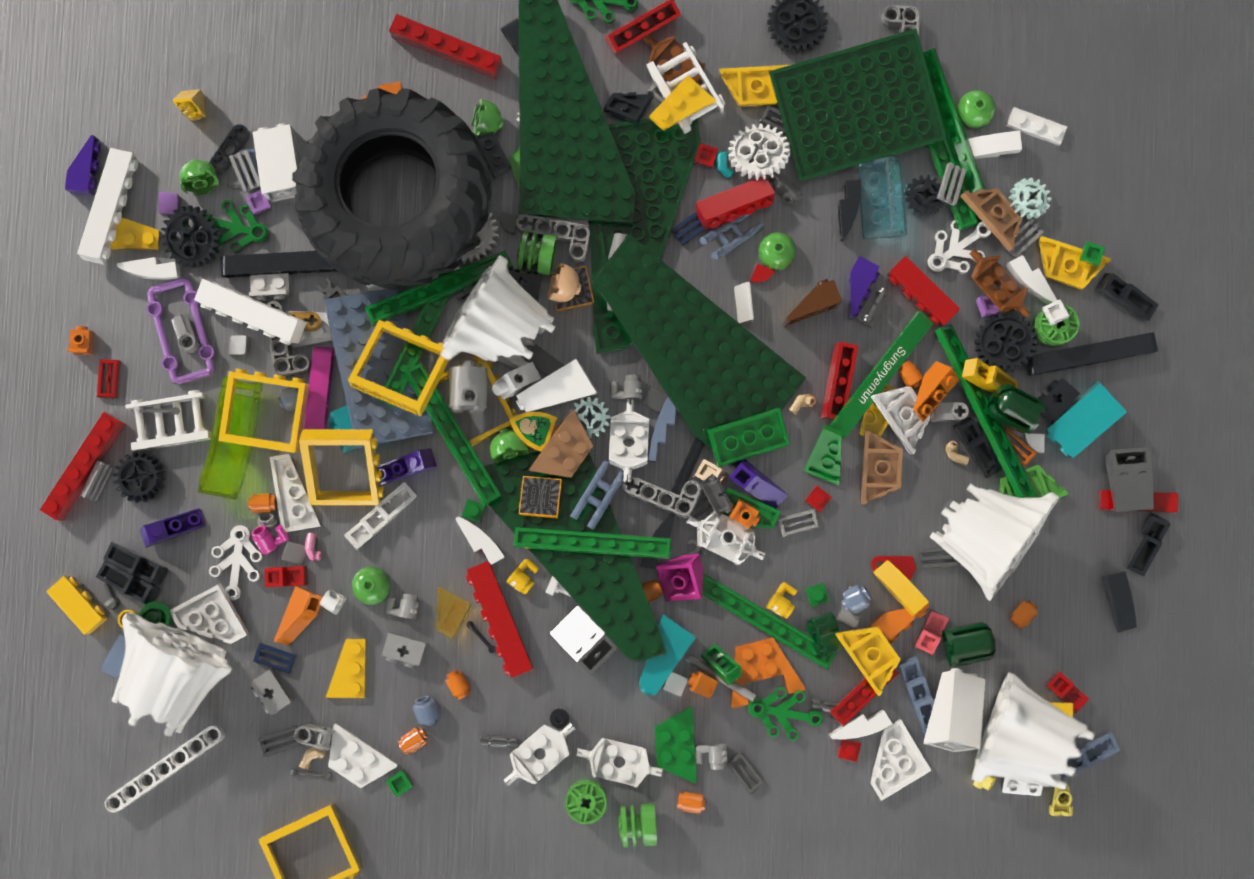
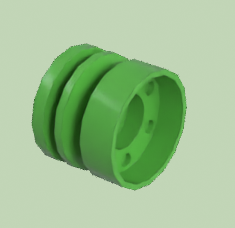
M524 231L517 251L518 270L523 271L525 263H528L527 272H531L533 265L536 264L538 274L550 276L555 259L557 236L544 234L542 241L538 242V234L536 232L533 233L532 240H530V231Z
M1063 304L1069 314V318L1059 322V326H1061L1057 328V324L1050 325L1043 311L1037 314L1032 323V326L1035 327L1032 333H1037L1038 337L1036 340L1044 347L1056 348L1072 340L1078 333L1080 325L1079 317L1074 309Z
M581 779L569 788L566 796V809L568 815L574 821L581 824H591L598 821L606 810L607 794L599 782L593 779ZM583 798L591 800L589 807L582 805Z
M654 803L641 804L640 813H636L634 805H631V814H626V805H621L618 819L619 835L623 848H628V838H633V847H636L637 838L642 837L644 846H657Z

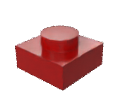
M700 143L694 162L712 168L718 148Z
M816 485L804 501L820 513L832 497Z
M841 739L837 757L857 762L861 743Z

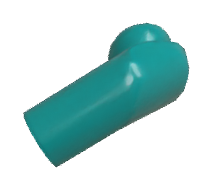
M723 150L716 155V169L727 179H730L734 171L727 166L729 155L727 151Z

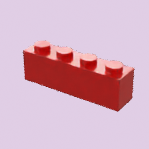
M666 0L605 35L604 38L612 53H617L681 16V13L674 0Z
M759 177L758 180L754 179L696 202V214L705 230L714 229L720 224L728 221L732 222L740 216L750 215L758 209L771 206L774 203L775 192L767 178L764 180L763 177Z
M906 255L887 274L889 282L895 287L898 286L908 300L912 299L916 303V308L923 313L925 312L937 327H943L960 310Z
M841 341L834 344L820 419L833 421L848 402L858 345Z

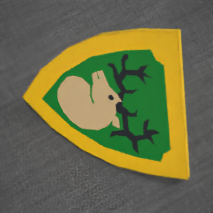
M526 412L509 419L514 432L527 446L541 452L550 440L557 417L542 412Z

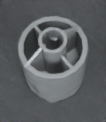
M461 360L460 366L448 368V407L451 408L452 413H462L464 410H471L470 413H482L487 408V368L476 367V361ZM464 394L470 395L472 401H466Z

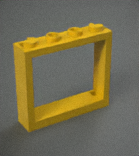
M379 320L348 379L350 387L422 416L449 360L442 356L439 357L417 401L363 379L360 376L383 332L438 355L443 350V343L436 344L431 342V339L421 335L419 337L407 328L400 329L390 321L383 322Z
M478 356L470 359L476 361V366L482 364L484 368H487V376L492 386L500 379L498 374L493 375L490 368L494 366L490 360L486 361ZM448 371L442 374L437 385L448 380ZM498 395L508 419L517 416L515 409H510L507 403L510 399H502L501 395ZM507 421L469 440L471 446L498 434L502 429L511 428V423Z
M236 368L235 372L229 371L218 441L299 453V439L303 431L310 384L304 383V379L294 377L292 381L285 380L286 376L274 374L273 378L266 377L267 373L255 371L254 375L247 374V370ZM237 379L299 388L290 443L229 434Z
M303 429L299 443L309 504L379 505L380 499L384 497V486H381L380 483L382 481V471L378 469L380 455L376 454L378 440L374 438L373 429ZM314 445H365L371 491H321Z
M334 803L258 839L276 879H285L270 843L326 816H329L351 865V868L328 879H344L346 877L352 879L359 875L358 871L363 867Z

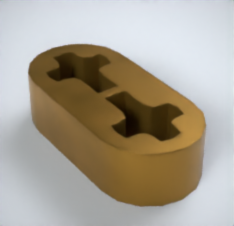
M315 312L288 313L307 322L303 332L317 331L322 326V320ZM312 318H315L317 322H314L311 326L309 322L312 321Z

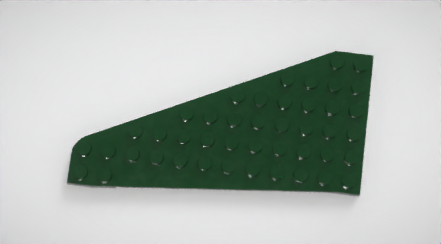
M519 0V214L633 225L636 193L558 0Z
M650 118L642 119L638 124L630 121L608 124L636 194L633 225L590 221L592 295L594 300L593 324L597 354L625 350L632 344V341L614 312L607 310V302L598 291L593 280L608 261L615 233L630 234L654 255L659 257V259L662 258L701 143L697 119L692 121V124H690L691 131L684 134L679 123L663 131Z
M540 451L484 466L502 495L487 505L514 534L515 527L622 535L610 504L594 530L587 526L597 510V507L587 502L577 520L570 516L597 472L590 452L571 478L529 471V468L541 453ZM523 476L562 479L558 518L519 515ZM596 487L592 496L600 501L606 495L605 491L599 487ZM528 549L626 658L634 662H642L667 655L661 633L630 556Z

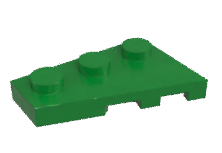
M824 425L804 467V472L834 484H840L843 431Z
M730 487L727 488L725 494H727L730 502L733 504L732 508H734L739 499L759 510L758 516H760V519L755 527L773 529L781 512L780 510ZM725 511L723 514L729 517L731 512L726 513ZM744 512L742 514V517L744 519H748L750 517V514L748 512Z

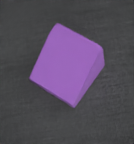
M159 192V213L174 214L173 210L180 207L181 197L174 193Z

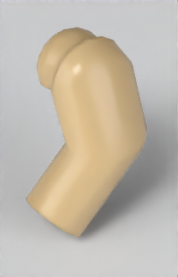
M811 394L798 395L788 410L796 415L801 407L814 406L817 400Z
M950 441L946 445L948 458L955 463L967 466L969 457L959 453L956 441Z

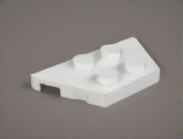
M907 386L872 395V400L907 452L913 455L916 451L914 449L918 439L922 438L924 428L928 425L931 416L929 415L922 422L913 410L917 395L912 387Z
M334 724L333 729L335 732L332 734L328 767L358 787H364L398 766L396 762L339 724Z

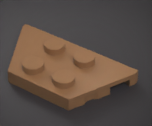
M998 188L988 191L978 190L976 193L965 191L960 197L1006 249L1010 251L1015 247L1014 240L1019 233V225L1023 217H1020L1019 212H1014L1016 208L1010 206L1011 203Z
M573 409L565 417L529 468V471L571 478L592 449L593 444Z
M864 430L861 504H867L877 497L880 498L888 492L900 489L902 478L903 449L868 430Z

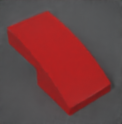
M307 566L264 568L265 587L307 585Z
M1059 672L1048 683L1047 687L1062 702L1073 703V712L1076 714L1089 698L1075 687V684L1065 675Z

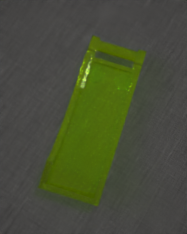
M224 376L221 392L218 395L211 443L202 473L200 474L198 493L237 499L245 478L253 446L218 441L228 377ZM237 380L236 388L254 392L253 396L235 393L229 434L255 437L263 383H249Z

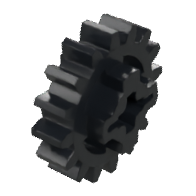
M920 175L918 180L913 178L912 184L909 183L907 185L909 190H906L904 195L908 197L904 201L910 203L907 207L908 209L914 208L913 214L919 211L920 217L924 213H927L929 217L932 215V211L936 214L939 211L938 207H943L944 204L941 200L937 199L941 183H936V177L931 180L930 175H927L926 179ZM923 184V186H922L921 189H916V190H915V187H917L918 185ZM924 192L928 197L927 199H924V195H922ZM930 202H936L933 206L927 207Z

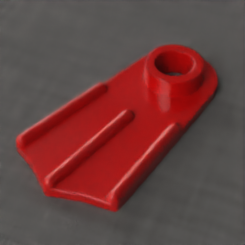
M876 556L871 561V568L875 571L878 568L876 566L878 561H881L883 564L888 560L908 580L912 579L917 569L913 556Z

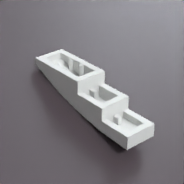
M404 482L344 535L345 538L358 550L403 511L417 495Z

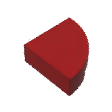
M757 263L750 282H764L771 278L775 270Z

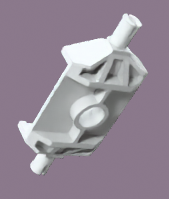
M627 399L626 411L612 416L610 419L609 463L623 469V482H627L628 477V483L632 482L631 474L633 469L641 468L648 462L649 418L634 411V399H631V405L630 399ZM626 439H632L634 445L627 447L623 442Z
M714 511L700 521L690 515L687 518L686 523L697 529L698 547H704L734 562L735 565L741 564L749 556H754L760 560L764 559L765 553L755 549L756 535L753 529L747 528L724 514L717 517ZM725 532H729L732 535L730 543H727L723 538Z
M570 723L562 731H558L544 724L510 753L514 770L513 773L504 779L505 783L507 782V785L510 786L517 778H522L535 785L570 755L566 736L574 731L575 727ZM536 749H544L546 756L543 759H537L534 754Z
M601 738L593 750L588 751L580 748L577 750L576 756L590 760L592 775L595 778L599 777L637 788L646 775L651 774L659 777L662 775L663 769L651 767L648 762L646 748ZM618 756L625 759V764L622 767L614 765V759Z

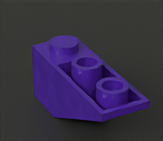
M91 135L67 170L65 190L71 194L94 195V190L97 188L96 171L99 170V161L97 159L98 153L101 152V142L96 136Z
M861 256L858 257L848 275L849 319H852L854 315H859L863 307L860 305L862 299L866 300L871 292V289H869L871 282L875 283L880 275L877 272L880 266Z
M432 449L417 450L379 465L378 469L382 471L381 485L437 467Z
M746 459L742 460L729 476L742 489L776 509L788 496L784 490Z
M200 508L146 524L139 531L145 547L148 548L203 528L206 525Z

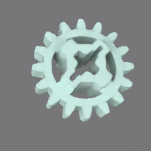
M1032 177L1028 180L1023 178L1010 190L1012 195L1009 199L1013 200L1010 206L1016 207L1015 213L1021 212V218L1027 215L1028 220L1032 217L1037 219L1040 215L1042 216L1046 213V210L1050 207L1048 202L1051 198L1047 197L1050 191L1044 190L1045 184L1039 185V179L1033 182Z
M590 397L587 398L586 402L581 398L580 405L574 403L576 407L574 411L580 422L586 425L587 430L585 431L589 439H592V434L599 437V431L605 433L606 431L603 427L610 425L606 422V420L611 419L610 415H606L609 409H603L605 403L601 402L598 404V398H595L594 402L591 401ZM586 406V410L582 414H578L579 410ZM593 406L597 407L602 414L596 413L593 410ZM589 409L592 416L595 417V419H592L591 426H589L588 420L584 419V417L588 416ZM602 421L601 425L598 428L594 429L593 426L597 422Z

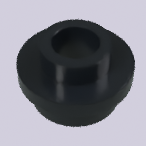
M555 709L550 715V723L555 728H563L569 722V715L564 709ZM557 715H561L563 717L562 722L556 721Z

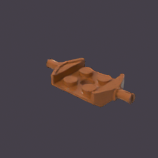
M649 34L643 39L652 50L648 63L653 61L656 66L663 65L685 52V50L675 40L676 37L674 35L659 42H656ZM688 58L680 63L682 66L681 70L674 71L671 68L664 72L663 79L666 82H671L693 69L694 66ZM696 58V60L698 61L699 65L701 66V68H702V70H703V72H704V69H705V65H706V64H705L704 62L701 63V62ZM699 74L692 78L698 85L704 84Z
M976 249L970 252L969 255L977 262L971 275L972 279L995 306L1003 313L1010 310H1018L1024 316V319L1031 314L1023 305L1028 290L1027 287L1022 290L997 262L1001 257L982 258ZM993 283L998 285L999 290L994 287Z

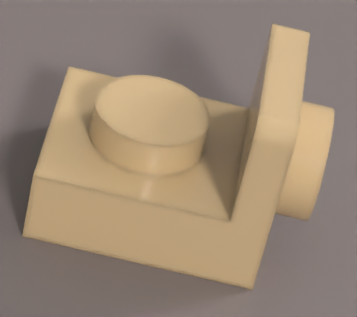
M704 459L694 475L702 481L711 474L716 475L720 479L722 486H724L727 482L728 473Z

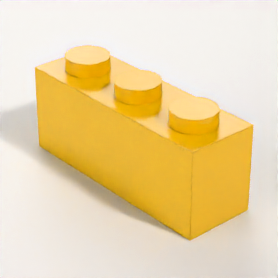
M63 576L46 592L84 635H90L108 619L104 615L106 612L101 606H96L92 602L93 597L79 587L80 583L75 577Z

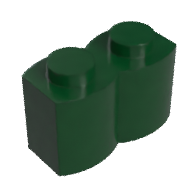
M832 612L806 621L807 632L814 639V650L821 658L845 649L835 635L840 630Z

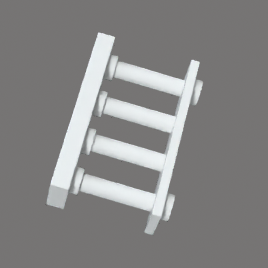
M687 42L683 43L685 52L663 65L656 66L653 61L647 64V69L664 99L687 76L693 78L699 74L704 83L701 87L708 91L716 100L715 104L707 106L698 113L692 114L679 122L684 134L691 131L690 124H692L693 120L716 107L722 113L724 112L723 105H725L724 99L720 94H716L696 60L697 53L693 46L689 47ZM688 58L694 66L693 69L671 82L664 81L662 77L664 72Z
M200 390L189 391L188 395L146 402L139 399L125 405L126 409L135 411L138 438L136 439L137 442L131 443L132 451L140 452L213 440L212 432L203 428L199 399L207 398V395L200 392ZM192 401L195 422L193 433L184 431L181 402ZM172 404L173 408H179L180 413L174 415L176 425L175 436L168 437L165 434L162 413L154 412L157 429L156 439L149 440L146 437L143 414L139 412L141 406L162 409L161 406Z

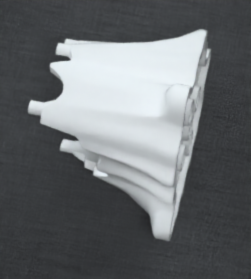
M500 255L492 267L489 266L488 269H485L467 300L455 314L442 341L443 350L440 356L449 360L463 351L474 354L486 361H500L517 369L528 364L523 360L522 355L528 359L533 355V352L525 347L526 345H534L531 339L534 340L537 333L542 334L545 329L551 333L553 332L555 326L551 323L554 317L549 315L547 310L514 280L508 272V260Z
M970 484L967 490L973 493L980 502L968 498L965 503L962 502L961 504L953 501L949 507L956 512H952L947 508L942 512V515L948 518L950 524L943 525L942 529L945 534L943 535L938 531L936 533L932 532L930 538L971 573L981 586L986 599L991 601L1007 578L1017 569L1023 557L1032 546L1046 522L1047 516L1060 497L1050 492L1040 498H1017L991 489L977 488Z
M126 612L122 620L126 643L125 657L112 701L114 703L119 701L129 706L131 717L128 723L132 726H136L142 716L151 714L156 722H167L165 735L172 736L174 729H176L175 732L181 733L207 693L219 680L231 672L232 668L227 664L228 661L224 659L227 651L183 629L172 628L163 623L154 624L139 615Z
M1007 672L980 742V749H978L975 758L976 765L971 779L980 783L989 776L1006 777L1045 787H1058L1064 790L1067 783L1061 781V776L1058 774L1065 773L1073 776L1075 768L1067 765L1068 757L1081 756L1075 747L1074 738L1085 737L1092 740L1094 733L1088 731L1085 724L1064 714L1063 711L1041 698L1015 674Z

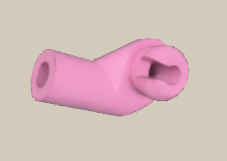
M307 533L305 551L309 560L313 562L320 561L322 553L315 550L316 534Z

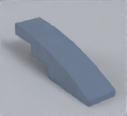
M668 397L656 421L648 462L656 463L657 444H665L667 425H675L676 407Z
M914 656L899 662L898 665L925 737L934 699L930 694L918 658Z
M1112 732L1077 747L1081 756L1068 757L1067 765L1075 768V774L1084 768L1092 767L1120 751ZM1065 773L1058 774L1061 776V779L1070 777V775Z

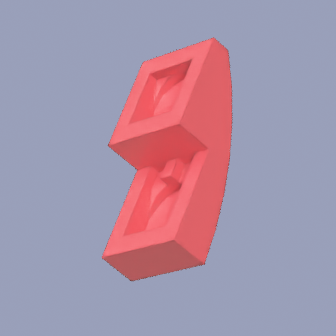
M931 609L915 647L933 655L941 640L942 631L945 629L949 617Z

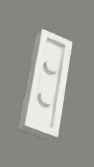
M1015 107L1012 109L1006 125L1009 128L1058 146L1061 145L1067 126Z

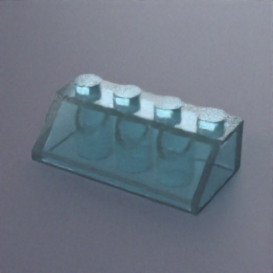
M888 156L858 165L859 180H861L860 203L863 239L893 238L908 234L902 159Z

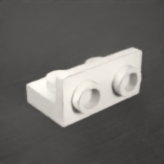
M289 273L250 275V298L264 302L266 298L282 301L285 300V297H291Z

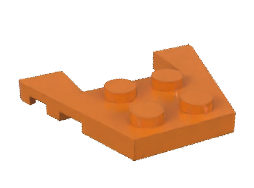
M773 637L735 647L734 661L742 668V675L734 681L745 688L744 684L783 675L788 694L795 693L797 690H806ZM732 690V708L749 704L747 698Z

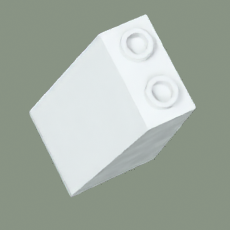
M287 123L278 124L270 129L268 127L259 128L258 131L253 132L262 194L269 202L295 197V194H297L296 183L292 181V172H295L298 168L300 159L294 129Z
M575 359L516 395L518 398L516 403L521 411L532 412L597 394L598 391L580 361Z
M952 668L948 672H942L924 744L952 752L980 749L985 679L979 678L975 673H963L961 669Z

